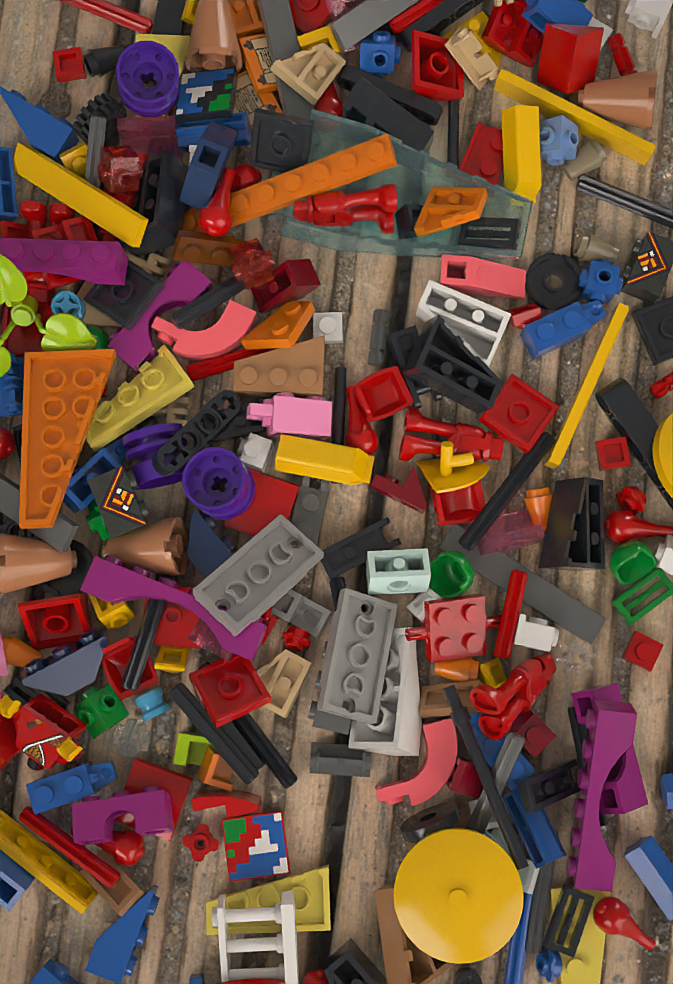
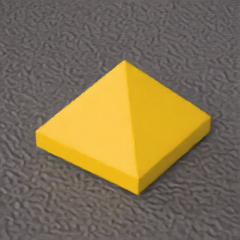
M160 645L155 669L172 674L184 672L190 648Z
M498 657L479 665L478 680H480L481 684L489 685L495 689L507 680Z

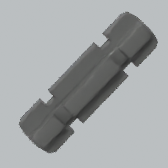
M375 309L373 312L372 322L374 324L372 325L369 347L371 351H369L368 364L372 366H382L385 353L383 351H385L388 327L386 324H388L389 312L384 309Z

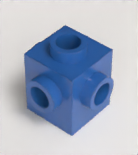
M375 31L373 34L361 40L359 69L364 72H371L372 75L377 77L387 76L388 73L393 74L394 64H400L401 46H395L396 36H392L386 31Z
M605 259L592 260L587 269L581 270L578 286L582 287L579 298L589 302L599 300L601 304H608L614 295H619L623 283V277H619L621 266L613 265V262Z

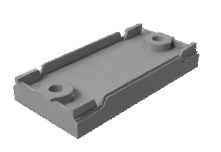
M280 514L193 589V595L196 601L221 622L233 636H236L250 623L255 622L305 577L307 572L323 558L324 552ZM295 543L298 547L291 548L290 544ZM224 606L227 610H219L218 608Z
M347 588L341 589L337 610L333 613L319 684L321 692L317 705L318 711H324L362 723L374 724L377 722L397 604ZM362 604L366 606L365 612L361 610ZM343 702L347 703V709L342 707Z

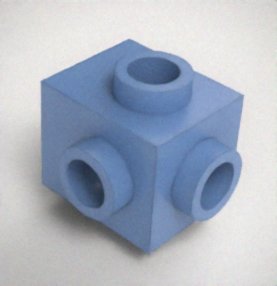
M563 115L539 121L541 158L550 165H562L564 161L576 159L577 145L579 143V126Z

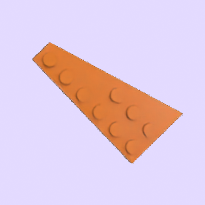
M115 349L25 352L19 527L21 529L53 528L117 354Z

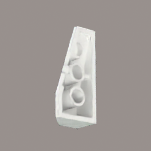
M406 628L393 629L377 722L370 724L352 719L348 745L350 749L392 756H419L422 718L419 713L420 691L416 640H406Z

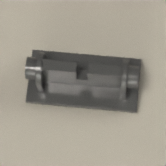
M312 742L309 773L370 777L372 752L353 750L348 748L346 744Z

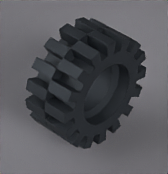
M102 93L101 96L99 94L96 95L94 101L90 99L87 102L88 106L86 108L84 106L81 108L82 113L77 114L75 118L77 121L73 123L75 127L73 128L74 132L87 145L90 117L92 115L106 118L105 145L110 143L109 139L116 137V132H120L122 129L121 125L126 122L124 119L127 117L126 109L109 93Z

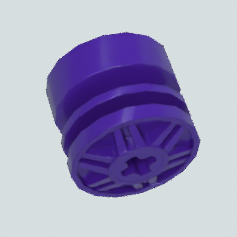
M138 41L129 45L119 56L116 66L119 95L124 105L134 114L145 118L159 117L169 112L176 104L179 94V67L173 53L164 45L154 41ZM154 82V86L149 85L148 88H144V83Z
M182 424L150 425L131 432L122 438L123 447L130 449L125 453L128 460H141V462L129 469V471L133 472L139 487L135 490L153 489L182 481L183 471L187 462L179 470L166 476L156 472L152 465L154 453L183 427ZM181 438L182 445L186 447L188 445L187 440ZM174 450L171 454L165 457L163 463L166 466L169 465L170 461L175 456H177L178 453H176V451Z
M209 447L197 452L187 462L183 471L182 485L186 496L206 515L217 520H231L242 515L250 507L255 497V481L252 473L232 451L222 447ZM222 483H225L226 490L224 492H221L220 485Z

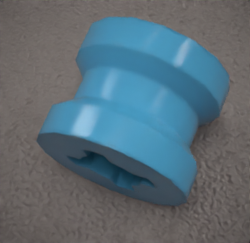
M61 291L52 300L51 308L54 314L68 313L71 309H75L70 314L76 316L81 321L85 317L86 305L73 292Z
M161 687L133 700L135 705L142 710L141 718L143 722L171 709L169 703L165 702L162 697L164 692Z

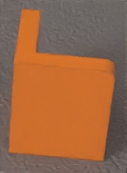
M207 747L197 776L204 784L232 791L234 785L230 782L233 769L216 749Z

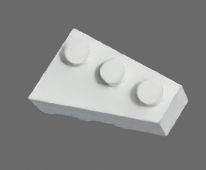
M429 280L418 304L415 316L425 323L431 318L440 315L445 320L444 324L455 336L459 335L469 351L474 356H479L489 367L511 313Z

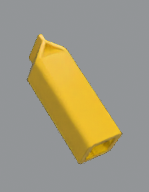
M515 105L501 110L504 188L511 197V203H536V196L541 188L539 106Z
M281 434L276 453L275 470L349 485L369 484L375 456H369L359 448Z

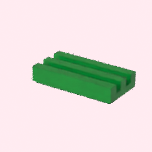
M656 567L610 602L617 608L620 616H623L626 624L631 626L673 594V583L661 568ZM656 576H659V581H657L655 584H653L651 587H649L647 590H645L643 593H641L627 605H622L621 602H623L637 590L642 588ZM663 585L668 588L632 616L628 613V611Z

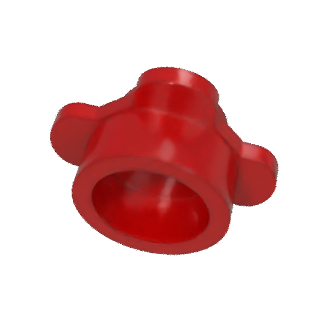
M625 486L623 492L619 491L616 493V498L623 510H629L636 516L638 511L645 509L646 497L636 486Z
M289 626L287 632H283L281 640L285 642L287 648L301 652L302 649H309L311 634L302 628Z
M206 824L198 825L196 831L192 834H186L182 840L183 845L192 852V859L196 862L203 861L206 854L210 851L215 852L219 847V841L213 838ZM199 840L204 842L202 846L198 845Z

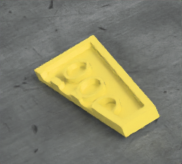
M165 344L157 350L159 355L152 362L146 361L138 369L140 373L130 383L125 381L117 389L118 393L111 401L105 400L96 409L86 436V440L94 452L195 387Z
M329 864L226 895L227 909L275 907L276 903H281L282 891H294L297 932L331 931ZM219 897L207 900L206 902L207 935H219L218 927H213L212 907H217ZM276 920L228 923V934L282 932V923H276Z
M574 884L568 885L571 888L575 889ZM563 885L551 886L550 904L552 915ZM576 888L584 893L593 895L595 898L575 957L560 953L562 972L559 976L560 984H600L606 933L595 924L593 910L599 900L610 896V892ZM570 894L554 938L555 943L557 942L572 898ZM579 899L564 946L567 948L584 902L583 899Z

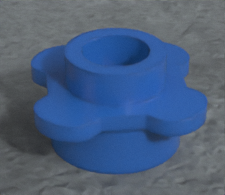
M543 945L542 952L536 957V969L540 977H546L547 982H553L554 977L561 975L562 958L558 951L548 950Z

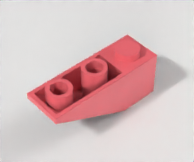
M442 254L439 265V284L469 296L525 298L526 270L471 256Z

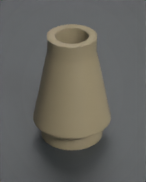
M593 140L591 143L586 142L576 153V159L570 160L562 169L566 176L573 181L582 174L603 166L607 155L596 140Z
M590 232L587 234L580 233L573 248V255L577 256L580 261L605 259L614 264L619 254V248L608 244Z

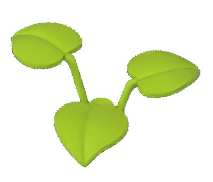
M0 254V305L5 302L8 307L13 306L11 310L12 319L0 337V377L8 372L12 360L9 351L1 345L5 342L15 325L28 326L33 321L36 322L39 332L45 334L41 341V347L45 352L92 350L97 344V339L90 333L86 325L72 314H54L47 320L46 328L43 327L41 315L36 314L38 303L33 297L27 295L28 286L24 275L2 254Z

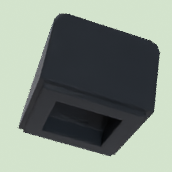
M404 204L396 211L395 219L399 239L417 237L414 227L424 205Z

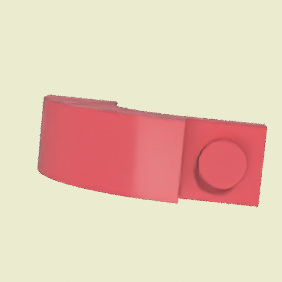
M230 300L219 321L206 330L189 331L178 329L174 324L157 316L151 327L155 334H157L156 338L159 341L172 346L173 342L175 343L172 350L177 357L199 362L237 350L243 345L241 339L254 329L258 316L256 311Z
M450 716L422 723V731L426 743V756L422 766L415 774L408 778L375 786L379 802L385 801L386 805H391L403 801V796L408 795L411 805L415 806L433 797L446 784L454 769L458 749L456 730Z

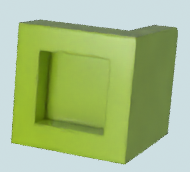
M181 731L178 733L173 764L186 766L188 763L201 765L206 748L214 747L203 734Z

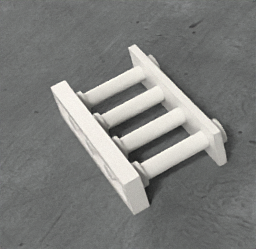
M282 891L281 903H276L275 907L227 909L226 894L219 895L217 907H212L213 927H218L222 982L252 978L282 979L285 984H300L294 891ZM276 920V923H282V933H278L277 937L229 939L228 923ZM277 950L278 954L284 953V963H279V967L231 969L230 953Z

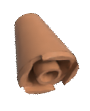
M199 0L185 55V65L189 71L190 66L195 68L196 72L236 67L237 72L241 70L242 56L228 0Z
M647 70L585 84L584 90H579L578 106L605 120L644 130H652L657 70Z
M171 516L116 538H109L104 546L103 554L104 558L107 554L123 561L121 567L129 570L137 566L156 574L170 576L185 575L189 568L190 560L187 557L188 551H185L184 541H189V535L182 518Z
M0 533V594L70 575L72 568L77 567L76 551L71 550L70 547L67 552H60L43 540Z

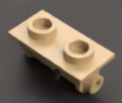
M466 27L462 29L457 28L445 43V46L476 88L481 90L488 79L492 81L499 75L497 71L498 66L487 52L479 55L478 51L482 49V45L473 35L471 29L467 30Z

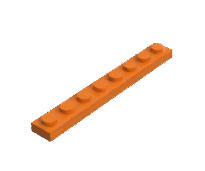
M386 133L231 193L230 215L233 216L232 227L293 205L294 201H304L307 196L314 197L319 193L328 192L397 166L398 163L390 136ZM192 208L185 211L183 230L205 233L199 225L201 210Z

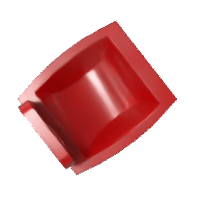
M397 366L377 371L351 387L368 423L392 416L414 402Z
M481 480L462 489L437 494L432 486H429L437 525H453L473 521L486 505Z
M128 636L102 649L103 657L101 663L105 675L120 701L159 683L154 664L149 656L138 689L132 691L121 686L137 636Z

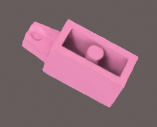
M281 392L274 395L271 399H264L263 404L250 403L247 406L246 419L262 421V426L266 427V437L280 438L281 434L323 442L331 437L332 402L323 401V398L320 396H306L303 399L295 398L292 393Z

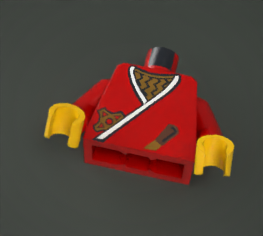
M42 693L24 706L20 701H12L6 694L0 700V714L6 718L13 717L17 733L15 745L17 749L29 756L27 765L30 769L40 771L43 768L51 769L57 763L65 765L81 757L83 748L76 741L87 726L85 723Z

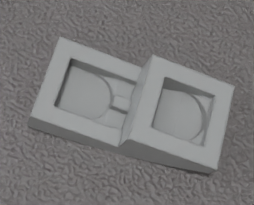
M292 589L272 606L273 614L296 627L306 630L318 639H320L333 615L332 611Z

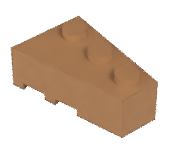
M325 335L296 343L293 348H279L234 361L233 391L239 398L271 399L274 395L281 392L292 393L295 398L305 399L306 396H320L323 398Z
M395 879L375 890L387 984H428L455 964L431 957L420 950L408 938L400 925L395 911Z

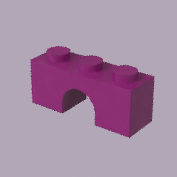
M150 786L143 788V793L131 795V791H118L112 793V798L101 799L100 796H86L82 798L81 803L72 804L74 843L85 846L113 841V825L117 818L124 814L133 815L136 833L142 836L174 832L171 794L164 789L161 790V786Z

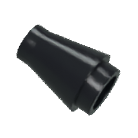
M122 44L89 49L88 53L83 55L86 68L91 77L99 76L101 78L117 66L119 56L125 50Z

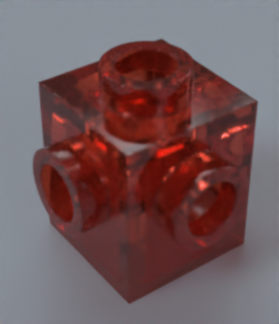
M130 145L101 147V164L97 166L99 181L103 182L109 192L121 195L128 193V191L139 190V179L143 175L142 165L139 161L140 157Z
M258 238L230 248L234 263L230 264L236 281L242 280L247 290L260 287L274 280L271 269L275 267L274 258L270 250H264Z

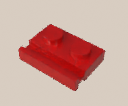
M478 122L457 176L460 178L461 176L465 177L470 182L495 191L504 170L502 130L492 126L487 127L482 125V122Z

